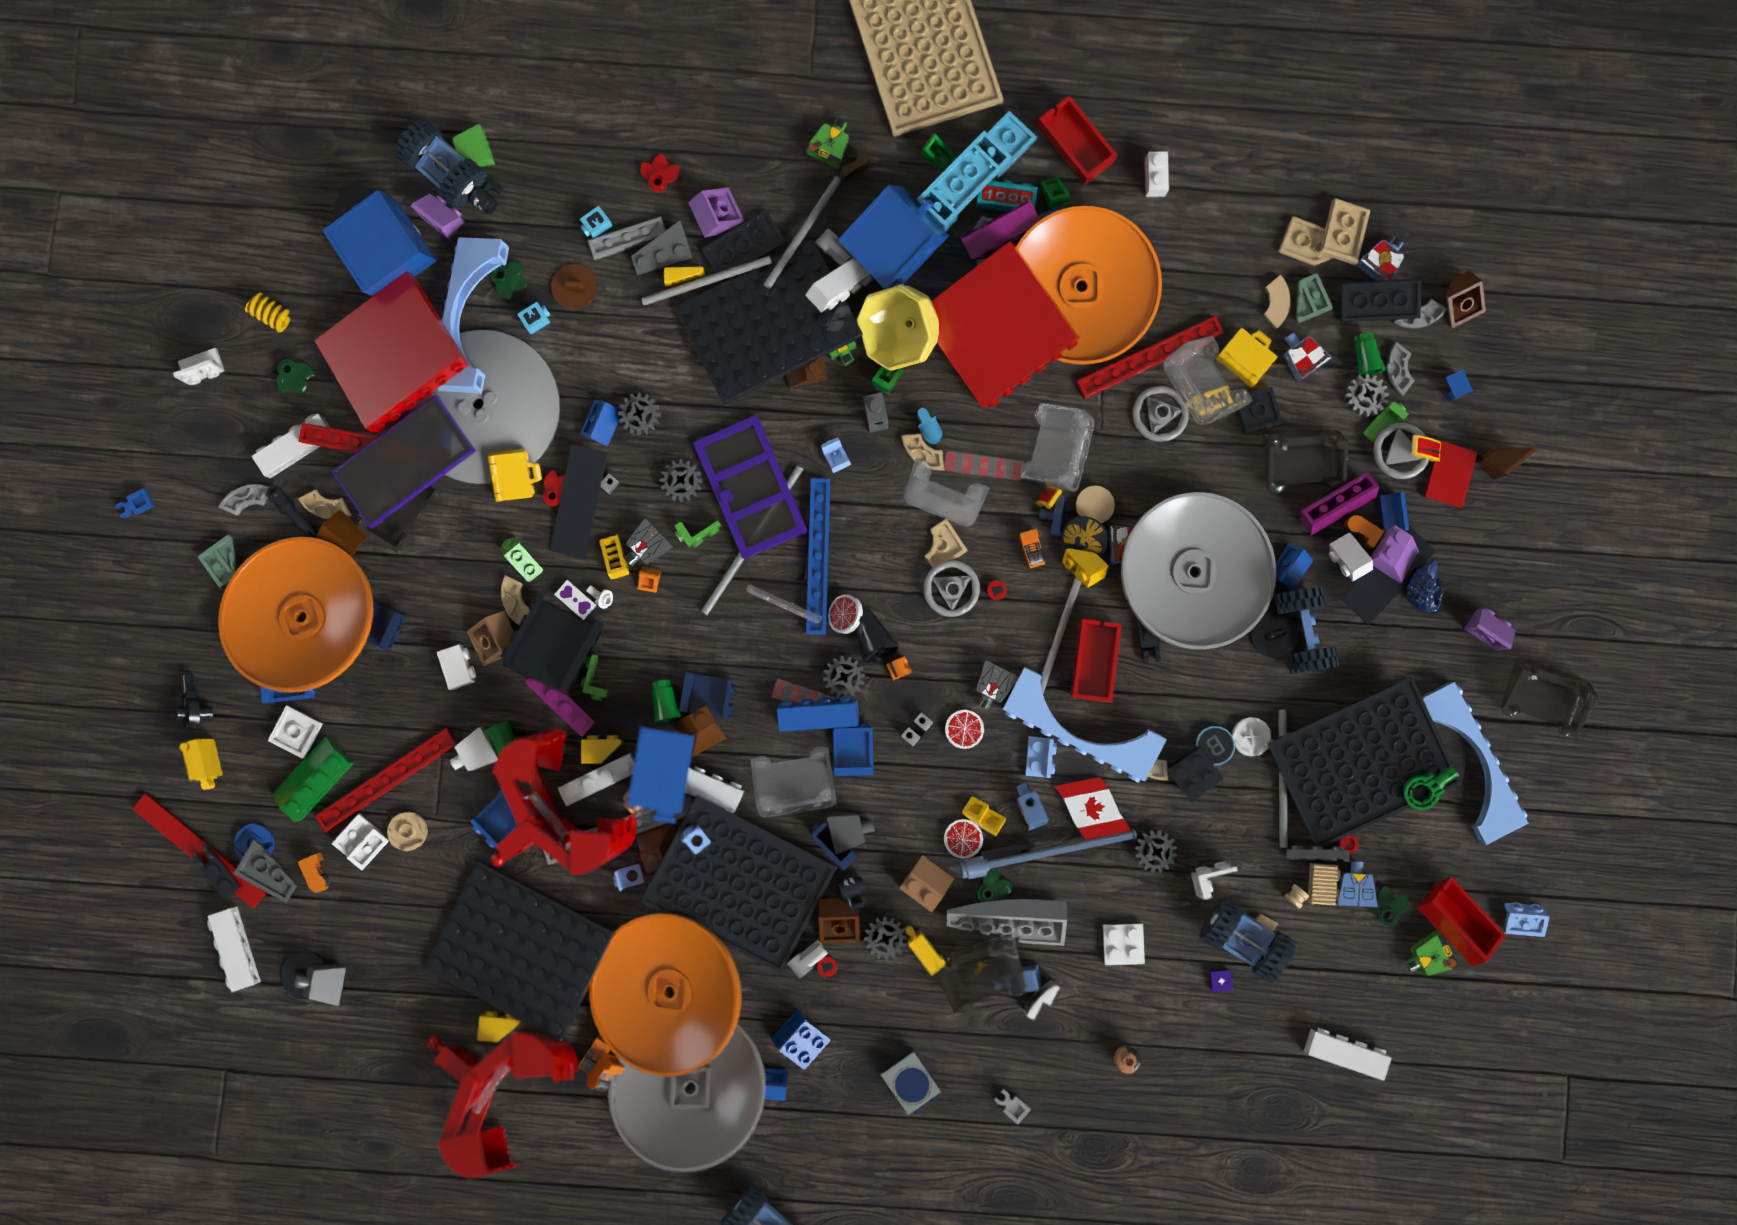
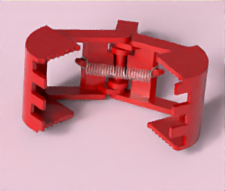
M551 728L516 740L507 745L498 756L493 774L498 779L518 825L506 838L496 845L499 852H495L491 856V863L494 866L503 865L505 860L524 852L527 848L536 844L568 869L571 874H582L622 854L632 845L637 833L635 814L629 815L628 820L627 818H620L618 820L617 818L604 819L603 817L597 819L596 833L593 831L585 833L566 818L562 819L559 816L537 766L562 771L561 765L563 764L562 756L565 750L563 746L567 736L566 730ZM514 779L528 782L532 792L526 794V792L519 791ZM570 843V851L566 849V844Z
M540 1031L513 1033L482 1061L461 1045L444 1046L439 1036L433 1035L427 1040L429 1049L440 1052L434 1062L461 1083L440 1141L437 1142L440 1153L447 1165L457 1174L468 1178H476L517 1167V1163L511 1164L512 1160L510 1159L507 1135L503 1126L480 1132L493 1094L497 1088L496 1084L499 1081L501 1082V1079L512 1070L513 1077L517 1078L539 1077L540 1075L549 1076L551 1074L553 1082L560 1081V1079H574V1072L578 1070V1058L574 1048L566 1039L559 1042ZM469 1108H471L472 1111L462 1136H458L464 1117Z

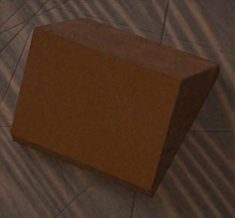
M338 510L321 526L315 538L330 542L353 557L371 534L344 512Z

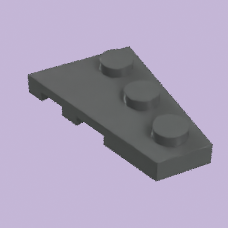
M681 220L631 256L637 275L693 258Z
M256 838L234 872L238 877L285 903L289 901L298 886L295 880Z
M1291 846V849H1286L1288 860L1316 861V858H1320L1321 861L1333 862L1337 861V859H1343V863H1350V854L1348 850H1344V847H1332V850H1324V847L1313 846L1312 850H1303V846Z

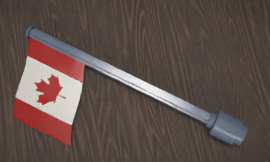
M1100 777L1054 786V788L1063 798L1073 823L1085 841L990 861L988 859L984 860L983 856L965 859L964 862L960 863L962 878L972 879L987 876V871H990L991 868L1130 839L1136 840L1137 832L1129 828L1119 813L1110 790Z

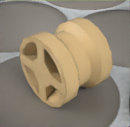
M1295 884L1292 886V891L1284 896L1298 909L1302 907L1304 900L1310 898L1306 892Z

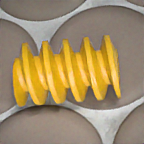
M261 292L253 296L248 301L245 311L250 312L252 316H256L258 320H263L264 324L269 325L272 329H276L277 332L284 331L290 322L289 310L285 309L282 312V305L276 307V301L269 303L270 298H263V293Z

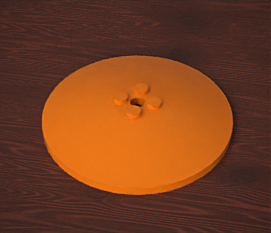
M1076 206L1056 211L1034 224L1020 239L1016 246L1081 338L1077 341L1078 345L1070 351L1068 349L1064 350L1061 353L1062 357L1058 361L1071 364H1094L1107 361L1130 349L1146 333L1159 307L1162 277L1159 261L1152 244L1133 222L1105 208ZM1079 281H1084L1087 285L1084 292H1079L1076 288V284Z
M293 537L279 540L252 554L230 579L224 591L219 610L218 625L221 643L235 669L251 682L279 692L311 690L338 677L357 658L366 643L371 629L373 597L368 579L360 565L338 546L312 537ZM306 613L305 621L299 622L300 614Z
M672 913L650 914L624 924L615 931L616 933L589 986L591 1011L601 1037L612 1052L622 1061L647 1074L677 1076L692 1072L706 1065L723 1050L730 1040L740 1013V981L728 950L708 928L682 915ZM669 986L672 987L675 991L673 997H670L667 994V988Z

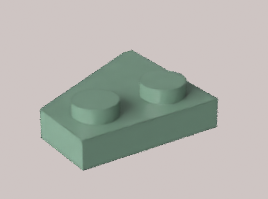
M1318 273L1298 282L1297 324L1333 309Z
M231 535L225 536L197 556L219 588L223 589L227 586L233 574L237 571Z

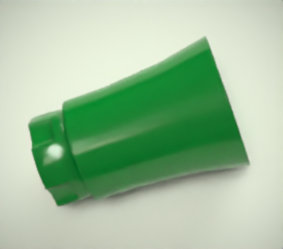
M1363 333L1354 337L1358 376L1364 377L1366 374L1372 376L1385 371L1386 368L1380 357L1373 333Z
M660 680L651 683L655 723H665L682 718L670 680Z
M510 720L484 730L498 756L507 745L516 741Z

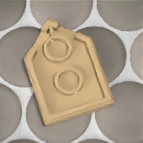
M1292 216L1278 252L1313 266L1332 259V257L1319 253L1325 229Z

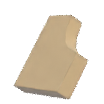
M947 518L930 529L933 536V545L931 550L925 555V558L932 568L940 562L955 560L968 551Z

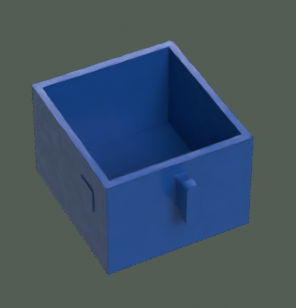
M888 185L838 239L884 290L903 285L949 237L927 213L929 208H932L935 204L931 200H925L921 206L903 186Z
M379 190L361 203L354 205L350 211L322 230L362 292L371 296L376 295L406 271L415 277L437 261L399 202Z
M646 727L641 728L628 800L629 806L657 810V815L653 816V820L675 823L676 818H673V813L681 814L694 735Z

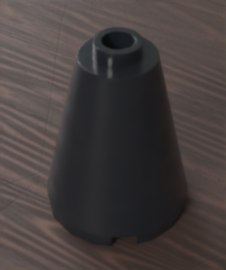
M862 608L863 614L860 616L859 621L861 622L856 628V634L864 664H872L878 662L877 658L884 657L885 659L894 654L899 649V645L870 609Z

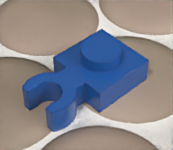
M145 488L126 496L127 503L120 502L115 505L117 509L125 508V512L120 514L122 518L129 517L132 511L135 515H138L155 507Z

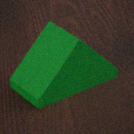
M934 133L922 149L921 158L942 172L956 160V156Z
M1059 177L1040 182L1049 210L1068 204L1070 193Z
M882 366L873 377L872 386L889 395L904 369L899 368L890 371Z

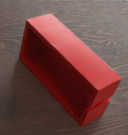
M1070 95L1058 103L1055 110L1052 108L1038 120L1037 127L1083 185H1086L1115 162L1117 158L1115 151Z
M1081 619L1070 698L1112 703L1122 624L1103 622L1101 627H1099L1100 621Z
M1452 876L1438 881L1417 908L1472 967L1488 962L1506 937V934Z

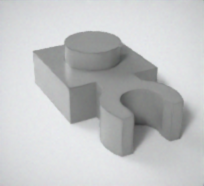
M1002 1088L1001 1092L1005 1094V1098L1000 1100L995 1096V1102L999 1105H1005L1002 1111L1018 1125L1031 1109L1016 1095L1011 1099L1007 1090Z

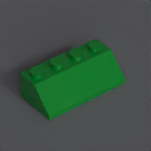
M325 736L275 790L272 796L279 808L294 822L302 821L355 762L332 740Z

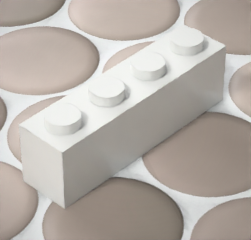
M854 257L815 282L806 296L820 312L827 308L831 310L838 304L839 300L843 302L849 297L850 293H857L862 285L865 287L869 285L873 278Z
M319 414L308 416L305 419L306 422H304L330 428L324 417ZM302 424L291 427L284 436L280 435L272 440L273 443L267 447L262 446L256 450V454L252 458L264 476L272 478L320 447L298 442Z
M629 753L559 787L558 790L565 805L569 806L633 775L635 758L632 753Z
M695 766L692 769L689 767L685 793L694 797L699 795L732 813L736 812L744 790H741V785L732 781L730 784L723 782L724 778L713 774L711 777L706 775V770Z
M238 907L208 916V927L213 932L215 938L214 946L219 951L221 957L219 960L220 966L225 970V982L231 992L261 982Z
M1318 1028L1317 1031L1314 1029L1310 1030L1304 1048L1305 1053L1380 1080H1385L1391 1057L1386 1055L1385 1050L1374 1047V1050L1369 1049L1367 1044L1357 1040L1355 1044L1348 1041L1349 1038L1339 1034L1336 1037L1331 1036L1329 1031Z

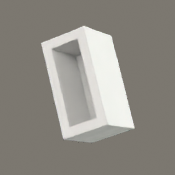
M1148 152L1145 158L1146 197H1164L1169 190L1168 152Z
M1350 532L1330 544L1329 556L1334 563L1337 562L1340 565V569L1345 577L1349 576L1352 581H1355L1373 570V560Z
M456 645L437 652L449 690L475 683L476 673L473 666L470 667L468 661L470 654L467 648H464L463 645Z

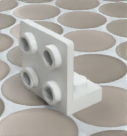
M213 348L178 361L181 370L174 372L173 375L189 385H195L200 383L201 379L215 378L225 370L217 349Z
M1224 861L1215 863L1213 868H1207V866L1195 868L1196 872H1192L1191 876L1196 896L1202 899L1212 898L1211 892H1213L1211 881L1207 880V878L1238 871L1237 866Z

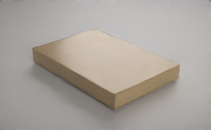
M1334 198L1331 203L1319 253L1356 265L1370 210Z

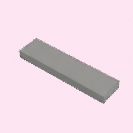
M657 217L590 239L588 243L593 258L596 260L651 242L666 230L662 218Z

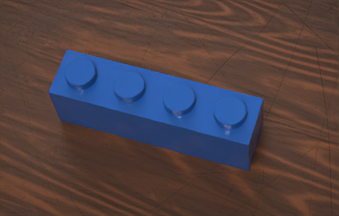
M843 696L832 700L831 697L822 698L821 701L803 699L801 702H793V700L782 701L777 708L779 732L858 726L859 723L857 698H852V696Z

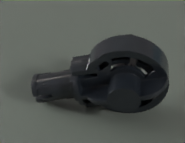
M185 674L181 676L183 692L179 694V700L176 702L175 719L180 728L197 730L199 720L211 719L213 710L211 706L199 707V693L195 691L194 675Z

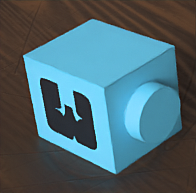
M599 206L580 219L583 224L581 229L586 236L591 235L592 238L600 236L612 227L610 220Z
M538 302L517 314L530 334L550 323L548 319L550 313L544 305L540 306Z

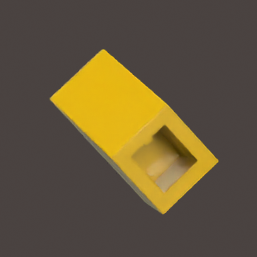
M1070 548L1065 550L1062 563L1087 588L1105 578L1108 565L1096 553Z
M587 736V740H581V763H604L623 744V739H618V736H606L605 740H599V736Z
M486 1011V1014H482L479 1018L477 1041L498 1042L522 1021L507 1013L506 1015H498L497 1011Z

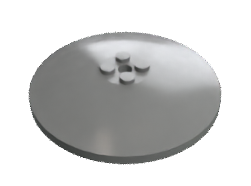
M1192 492L1176 495L1156 504L1138 520L1124 546L1121 561V579L1124 594L1131 610L1148 631L1174 646L1203 650L1225 646L1238 640L1251 631L1260 621L1273 597L1276 582V562L1272 545L1265 530L1249 511L1226 497L1205 492ZM1191 567H1196L1199 571L1196 578L1190 575Z

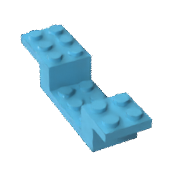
M1009 111L988 133L983 131L917 198V202L921 206L925 200H931L935 204L932 208H929L927 213L946 232L957 221L958 214L993 178L997 180L1033 144L1037 137Z

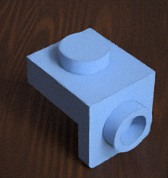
M839 438L829 440L821 445L824 456L833 473L851 465Z

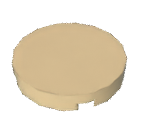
M1090 486L1082 490L1078 495L1075 507L1078 516H1089L1102 524L1113 514L1115 503L1113 496L1107 489L1100 486Z
M409 811L394 816L387 828L388 840L392 846L402 851L415 850L420 847L426 840L428 833L427 824L423 817Z

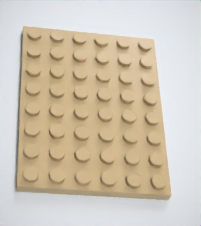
M849 0L894 137L1003 103V97L971 0Z

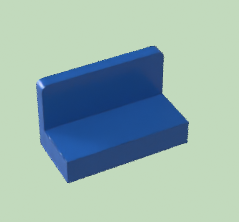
M595 399L580 435L608 446L621 417L618 415V412L621 410L606 402Z
M1404 491L1378 496L1382 530L1385 532L1395 525L1404 531L1409 530Z
M1289 543L1276 561V581L1282 583L1288 590L1293 591L1313 562V559L1304 549Z
M764 1068V1099L785 1101L788 1070Z

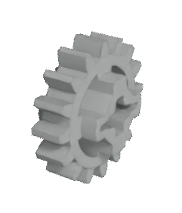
M1369 374L1364 375L1363 378L1360 375L1356 380H1352L1350 382L1351 386L1346 388L1350 393L1345 395V398L1350 400L1346 405L1353 406L1350 411L1357 410L1358 416L1364 413L1365 417L1370 416V412L1374 416L1378 414L1377 410L1382 411L1384 409L1382 405L1388 403L1384 398L1389 396V393H1384V390L1388 387H1382L1383 380L1376 381V375L1370 379ZM1364 394H1369L1370 397L1365 398Z

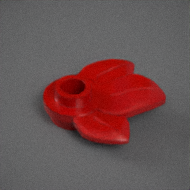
M662 154L654 159L652 165L649 163H642L641 165L642 176L648 181L651 190L655 192L665 190L667 184L677 179L680 171L679 165L669 166ZM660 180L661 184L655 185V181Z
M554 470L550 471L544 479L546 490L543 494V500L549 506L559 505L565 475L558 477ZM551 493L556 494V498L554 500H550L549 498Z

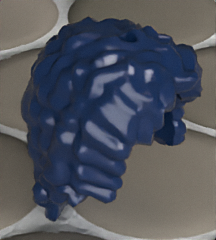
M1434 559L1429 560L1428 563H1424L1420 569H1417L1407 585V600L1418 611L1436 612L1442 603L1441 597H1443L1446 587L1442 585V581L1437 576L1439 564Z

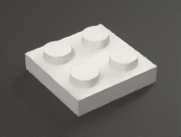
M286 706L268 741L305 759L323 723L290 706Z
M1142 923L1103 924L1104 965L1145 964Z

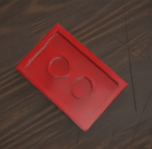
M1440 441V460L1433 461L1423 497L1462 508L1478 452Z

